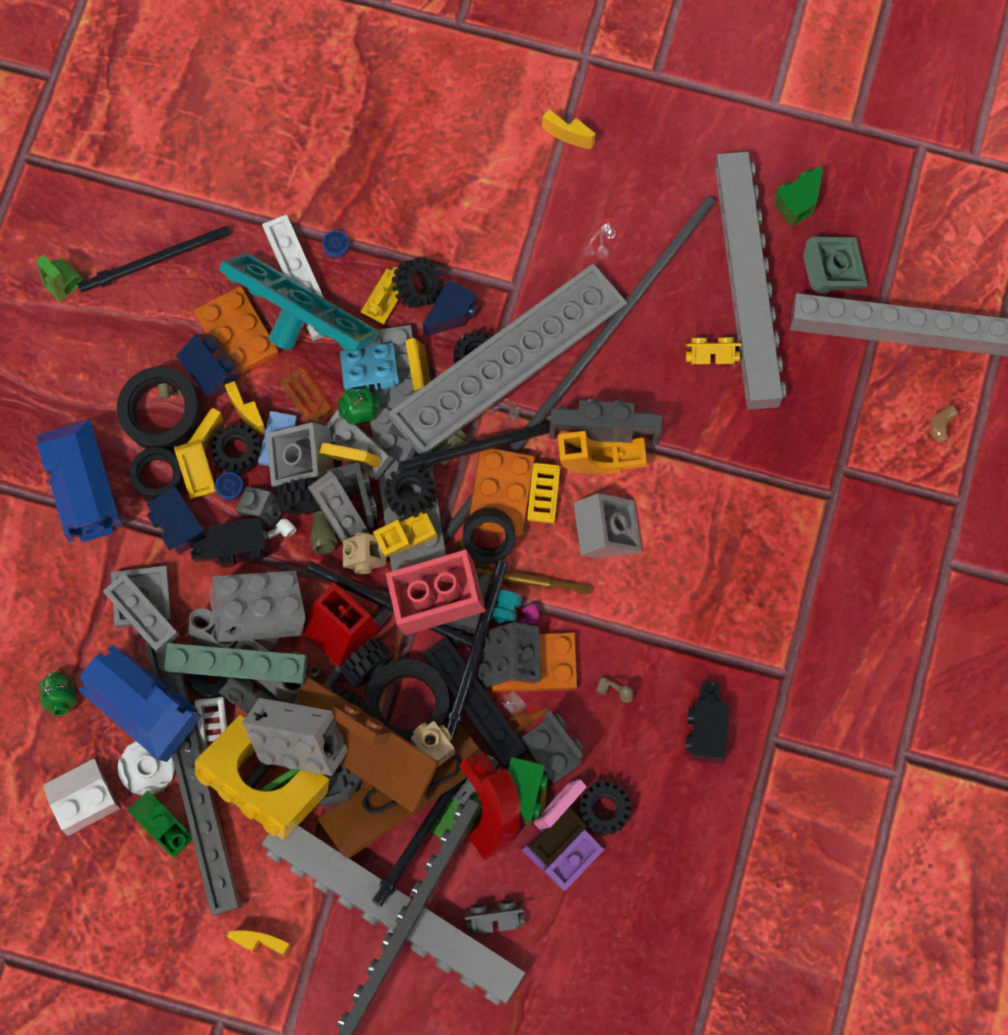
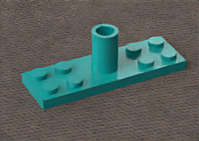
M247 252L226 259L220 265L219 271L224 273L228 280L249 288L251 294L264 297L281 307V311L269 336V340L280 348L287 350L294 348L305 322L316 328L318 334L327 338L331 337L339 342L340 347L348 351L355 352L377 340L380 331Z

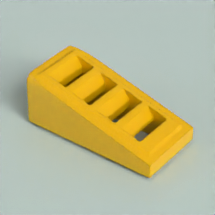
M533 463L527 521L554 524L560 466ZM537 476L554 477V479L539 478ZM536 485L553 487V489H536ZM535 496L551 498V502L535 500ZM534 507L548 508L550 513L535 512Z

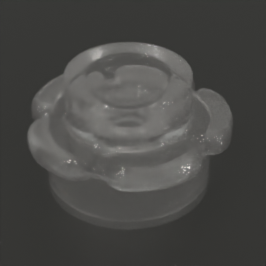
M513 690L507 695L504 693L503 697L506 700L502 702L503 706L512 715L516 713L522 715V711L527 707L524 701Z

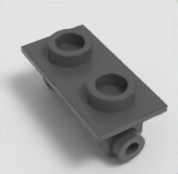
M228 677L227 683L218 692L229 702L247 713L250 712L259 698L276 701L275 697H272L261 688L256 693L252 692L251 690L255 684L245 678Z
M505 899L499 901L497 905L487 906L486 903L470 905V908L464 909L465 919H471V921H466L467 933L473 932V935L493 932V921H498L499 931L519 929V926L525 925L523 914H518L523 912L521 901L516 902L514 899Z

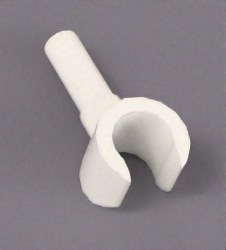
M282 519L277 523L276 528L268 532L269 539L280 533L287 539L297 529L289 520Z

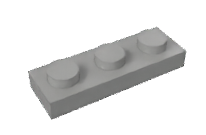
M338 410L325 425L330 427L331 440L336 445L365 450L381 458L379 468L359 464L363 470H367V474L376 480H378L394 459L357 424L350 425L345 419H341Z
M331 471L308 487L342 544L343 540L354 537L355 533H369L344 489Z
M125 573L103 590L104 594L157 653L164 649L167 643H171L179 636L176 630Z

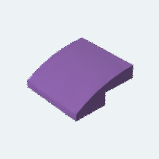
M585 829L549 867L545 866L526 846L541 830H538L520 849L563 891H566L604 850Z

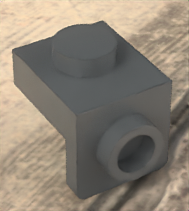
M250 487L245 488L235 509L241 516L249 518L261 517L270 527H275L281 515V511L278 510V498L274 494Z

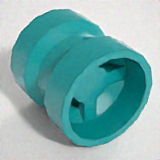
M500 590L491 620L503 625L512 622L516 623V608L521 606L522 597L511 591Z

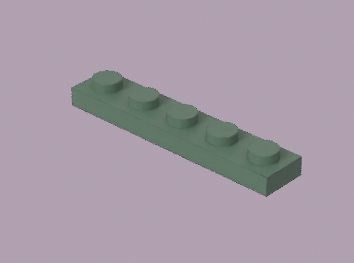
M167 643L164 671L305 684L307 655Z

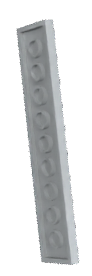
M592 264L388 412L387 417L418 453L432 451L609 320L627 305V302L599 269Z
M411 325L378 330L380 333L377 340L365 346L393 343L399 384L394 385L395 388L381 389L380 383H378V391H376L375 385L370 384L372 395H377L379 401V411L375 412L374 419L370 422L372 437L376 443L394 458L379 477L385 526L396 520H399V522L406 520L403 514L399 517L395 511L393 512L390 509L385 497L384 486H387L385 483L387 478L392 479L391 472L399 473L400 461L406 460L412 447L407 440L389 433L392 421L387 417L388 412L416 393L413 389L405 340L413 338ZM432 469L430 475H431V477H432V479H433V482H434V485H435L434 474H433V469ZM415 484L408 485L401 490L400 496L405 500L414 499L420 494L421 488ZM437 499L436 502H433L434 507L432 510L426 508L438 537L412 549L390 556L392 571L446 556Z

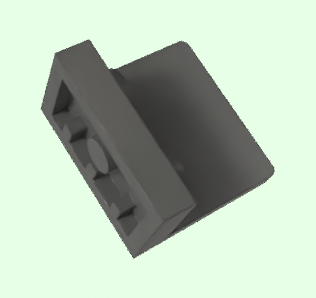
M359 462L326 470L327 473L331 471L336 476L347 496H351L354 494V491L359 490L369 530L375 529L373 521L378 520L373 495L367 496L372 494L367 470L361 471Z
M512 622L487 631L478 660L479 683L484 689L508 681L531 684L541 682L539 627Z
M548 710L544 713L543 722L521 737L520 740L536 763L545 765L544 774L549 775L548 779L554 786L581 766L583 759L581 752L584 749L575 736L570 738L564 729L567 726L560 715H553Z

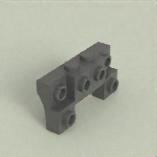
M597 399L579 400L578 410H572L568 407L551 409L549 439L555 438L556 429L571 430V432L585 431L589 439L606 442L631 443L632 439L637 438V434H652V445H657L658 438L661 435L662 415H655L652 412L634 413L635 404L622 400L614 402H600Z

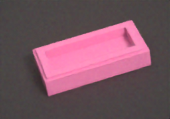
M581 780L568 782L539 814L538 819L534 820L537 828L542 830L552 827L587 786Z

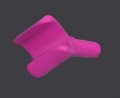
M532 604L523 608L522 611L525 618L517 623L525 625L537 623L540 619V613L536 605Z

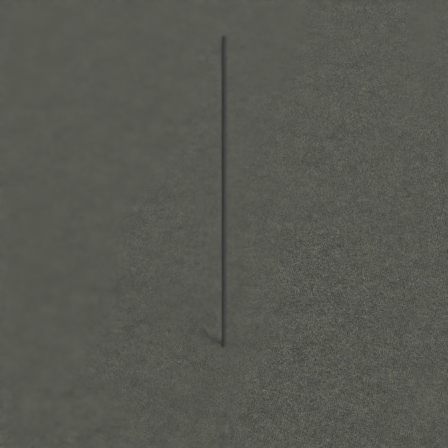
M707 196L625 300L627 305L612 316L525 428L541 425L551 412V409L556 406L716 202L713 198ZM529 439L512 443L506 451L519 453ZM472 494L442 531L444 546L469 516ZM382 607L373 619L381 627L392 612ZM336 665L322 683V685L330 690L343 676L339 666ZM259 762L244 783L253 789L272 764L267 765Z

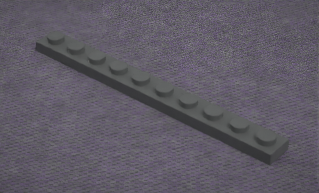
M148 642L145 643L151 672L168 686L165 691L172 693L176 691L191 703L184 673L164 671L166 647L157 653ZM195 725L172 757L211 916H218L242 908L213 789L210 785L205 786L200 783L195 775V760L203 753L197 725Z
M468 799L466 805L461 803L453 816L456 823L452 830H445L439 841V844L442 846L437 856L431 855L424 870L428 871L423 882L418 880L410 893V896L414 898L408 908L403 906L395 920L399 925L394 934L389 932L381 945V948L384 949L382 956L379 960L373 959L366 972L370 976L365 986H358L351 999L355 1002L350 1013L345 1011L336 1026L340 1029L338 1035L355 1034L476 816L479 804L473 800Z

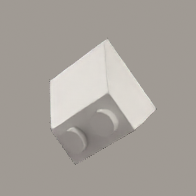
M95 759L43 785L61 830L67 836L120 809Z

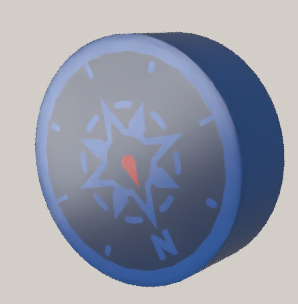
M334 230L324 236L322 245L327 256L341 258L347 254L349 240L345 233Z
M233 472L221 474L215 483L217 494L223 500H236L243 493V482Z

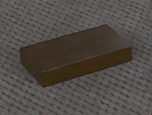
M569 806L552 827L542 829L526 846L545 866L549 867L588 825Z

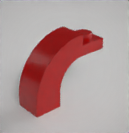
M481 752L464 759L459 767L475 788L481 800V822L468 837L482 858L486 860L504 851L515 838L520 822V803L516 787L506 768L498 772L486 754Z

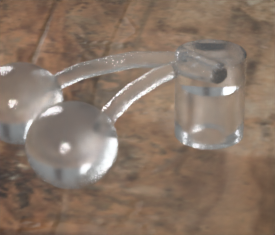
M609 223L603 224L601 230L592 237L589 245L583 248L584 255L592 257L596 254V257L601 260L609 256V250L603 245V236L605 234L607 238L611 239L616 235V231ZM601 233V247L595 250L591 246L592 241Z
M504 397L485 411L487 414L492 415L498 409L509 408L508 420L511 422H517L520 415V407ZM501 400H506L511 404V406H497V404L500 403Z

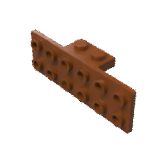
M305 677V684H302L293 704L332 711L333 720L336 721L343 737V744H346L348 749L340 764L409 811H417L439 765L438 760L386 727L380 720L363 712L359 706L348 702L312 677Z
M459 724L455 737L450 740V743L453 745L455 753L460 757L462 763L464 759L479 754L482 751ZM453 756L437 767L430 784L454 772L457 762ZM461 768L452 779L427 790L417 811L467 778ZM360 778L364 787L355 792L350 800L341 802L318 818V821L343 857L350 858L417 811L411 812L398 804L377 814L366 812L362 804L363 798L375 787ZM379 790L368 798L367 806L370 809L376 810L394 802V800Z

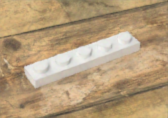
M287 214L263 223V230L282 273L323 297ZM305 322L312 341L324 337L317 333L316 328Z

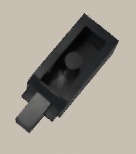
M261 517L211 526L207 532V538L190 543L193 561H214L220 567H232L237 564L236 562L244 560L258 562L263 560L264 556L271 555L267 523Z
M702 681L698 699L695 700L693 707H688L687 724H692L691 735H686L685 752H689L690 761L723 764L726 759L729 707L724 702H721L718 682Z

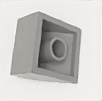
M311 422L266 433L271 487H278L283 485L284 482L290 483L291 480L300 481L299 479H304L308 481L309 479H314L316 481L327 473L326 470L334 468L333 458L319 453L322 443L332 444L330 427Z
M597 493L574 503L581 556L600 559L642 553L634 500Z

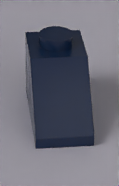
M448 280L423 322V334L430 336L464 326L468 318L473 319L478 310L477 294Z

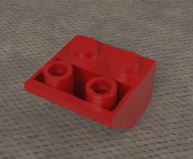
M333 583L314 602L303 634L341 668L345 660L351 657V654L356 652L360 646H363L380 627L369 613L337 584Z

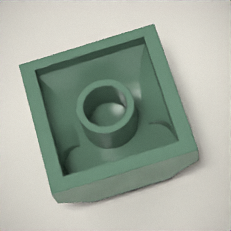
M811 237L806 241L803 257L809 283L815 292L827 294L832 290L860 289L868 286L856 237Z

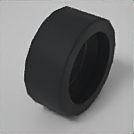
M161 447L147 448L138 453L133 459L129 470L130 480L140 496L149 501L174 486L179 491L184 480L176 455L170 450ZM154 460L166 461L173 470L172 480L168 485L159 489H150L141 480L143 467Z
M482 508L474 511L467 518L463 526V545L465 550L468 551L473 559L482 563H495L498 560L505 559L515 545V526L512 519L504 511L496 508ZM485 522L498 524L505 531V540L500 546L494 548L481 547L474 542V529Z

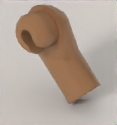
M948 405L930 420V434L937 443L945 442L948 439L947 423L958 416V412L953 405Z

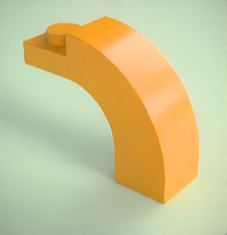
M585 431L558 434L560 461L562 466L570 471L582 474L609 475L620 474L621 470L648 467L644 438L632 439L631 443L601 442L589 439Z

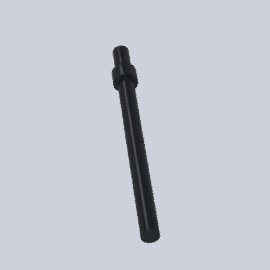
M227 226L220 227L110 271L105 269L97 272V276L79 282L77 285L81 293L98 286L106 287L112 284L111 281L230 235Z
M547 423L434 453L432 451L419 453L418 457L400 461V469L402 472L420 467L428 469L435 467L436 463L549 434L550 428Z

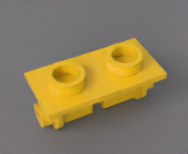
M393 267L392 270H385L361 310L362 314L383 325L398 302L396 298L398 290L393 291L392 287L396 286V283L392 282V277L397 276L393 273L395 269H398L396 267Z
M734 337L718 338V343H707V338H691V343H685V346L691 347V351H686L685 355L686 362H691V365L710 364V354H715V364H735V362H740V351H735V346H741V343L734 342Z

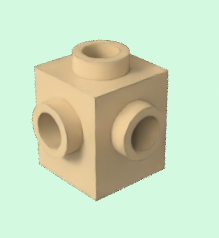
M359 532L355 533L354 537L343 540V567L354 569V572L357 574H369L372 569L386 565V557L375 535Z
M433 721L430 724L423 723L413 731L414 735L411 737L412 744L438 760V767L455 755V749L450 743V740L453 738L443 725L438 727Z

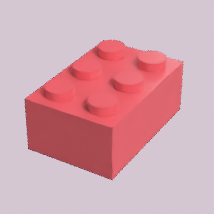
M467 550L386 573L396 623L405 635L486 612L474 560Z

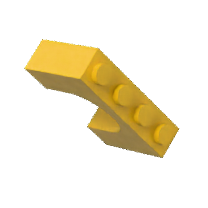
M239 715L195 760L196 778L203 785H210L218 791L223 800L238 806L247 818L255 819L261 823L270 835H277L282 840H285L328 793L329 779L323 774H314L309 771L300 770L288 784L275 791L263 792L247 786L241 780L238 770L255 752V749L242 724L245 718Z

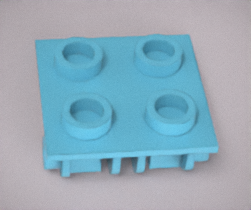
M393 343L363 347L355 352L348 350L340 351L345 390L361 388L364 385L370 390V384H374L375 390L378 391V383H380L381 389L395 388L394 385L399 384Z

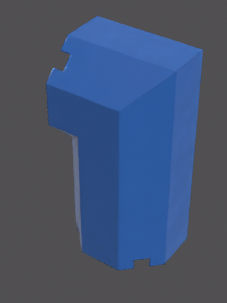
M90 419L36 435L38 440L37 446L45 472L47 471L48 474H51V478H48L63 532L68 542H75L74 537H80L81 542L92 541L113 533L112 527L114 525L120 528L122 523L95 430Z
M112 645L108 648L111 653L106 656L102 653L96 655L83 671L80 680L84 683V686L79 685L78 691L157 760L168 762L202 716L197 713V708L176 691L173 693L170 691L166 692L165 690L168 686L156 678L124 649Z

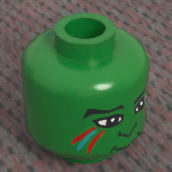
M366 387L345 390L341 398L337 400L340 418L345 419L350 425L371 422L374 419L375 412L379 411L377 395H372L371 391Z
M52 672L47 674L39 683L41 708L46 712L52 713L54 716H63L77 704L75 681L70 676H67V674Z

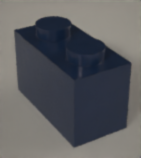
M195 334L176 355L206 396L223 395L226 392L225 384L236 381L242 374L236 367L235 360L225 353L221 348L220 341L212 334Z
M175 486L146 503L150 510V513L146 515L154 528L160 526L164 532L161 539L169 551L174 548L177 554L181 555L190 549V543L207 538L203 528Z

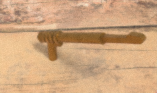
M463 540L457 543L459 550H465ZM474 560L478 579L488 575L491 576L492 580L495 569L487 567L488 563ZM506 571L503 582L547 589L553 587L577 591L578 594H590L592 588L587 585L554 581L548 577Z

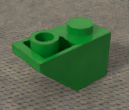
M820 166L812 171L811 169L805 170L796 181L791 184L786 182L776 191L773 204L791 227L814 213L823 171Z
M511 757L508 773L517 790L520 803V817L526 825L531 826L532 818L538 819L542 802H538L537 798L539 790L545 792L549 775L543 774L545 765Z
M148 790L127 810L172 858L193 840L192 835Z

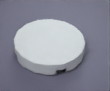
M138 742L128 745L118 763V773L123 785L132 793L141 796L147 790L152 795H157L164 791L173 781L176 772L172 756L168 762L157 760Z

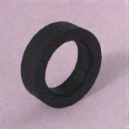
M151 367L132 376L123 386L117 401V416L125 433L145 449L161 447L171 451L174 450V447L186 444L196 432L202 421L203 404L197 389L182 373L168 367ZM169 383V386L178 389L184 398L185 407L181 420L175 427L163 433H149L142 430L136 419L138 401L149 389L158 386V384Z
M401 659L384 665L372 676L365 691L364 704L367 707L365 709L366 714L368 713L369 716L380 720L386 727L412 743L411 737L414 735L413 731L416 728L400 729L394 727L382 716L379 702L384 689L390 683L400 678H415L424 682L431 689L435 697L434 711L425 723L430 724L434 721L438 727L445 726L447 721L446 716L450 709L449 692L444 679L433 667L422 661Z

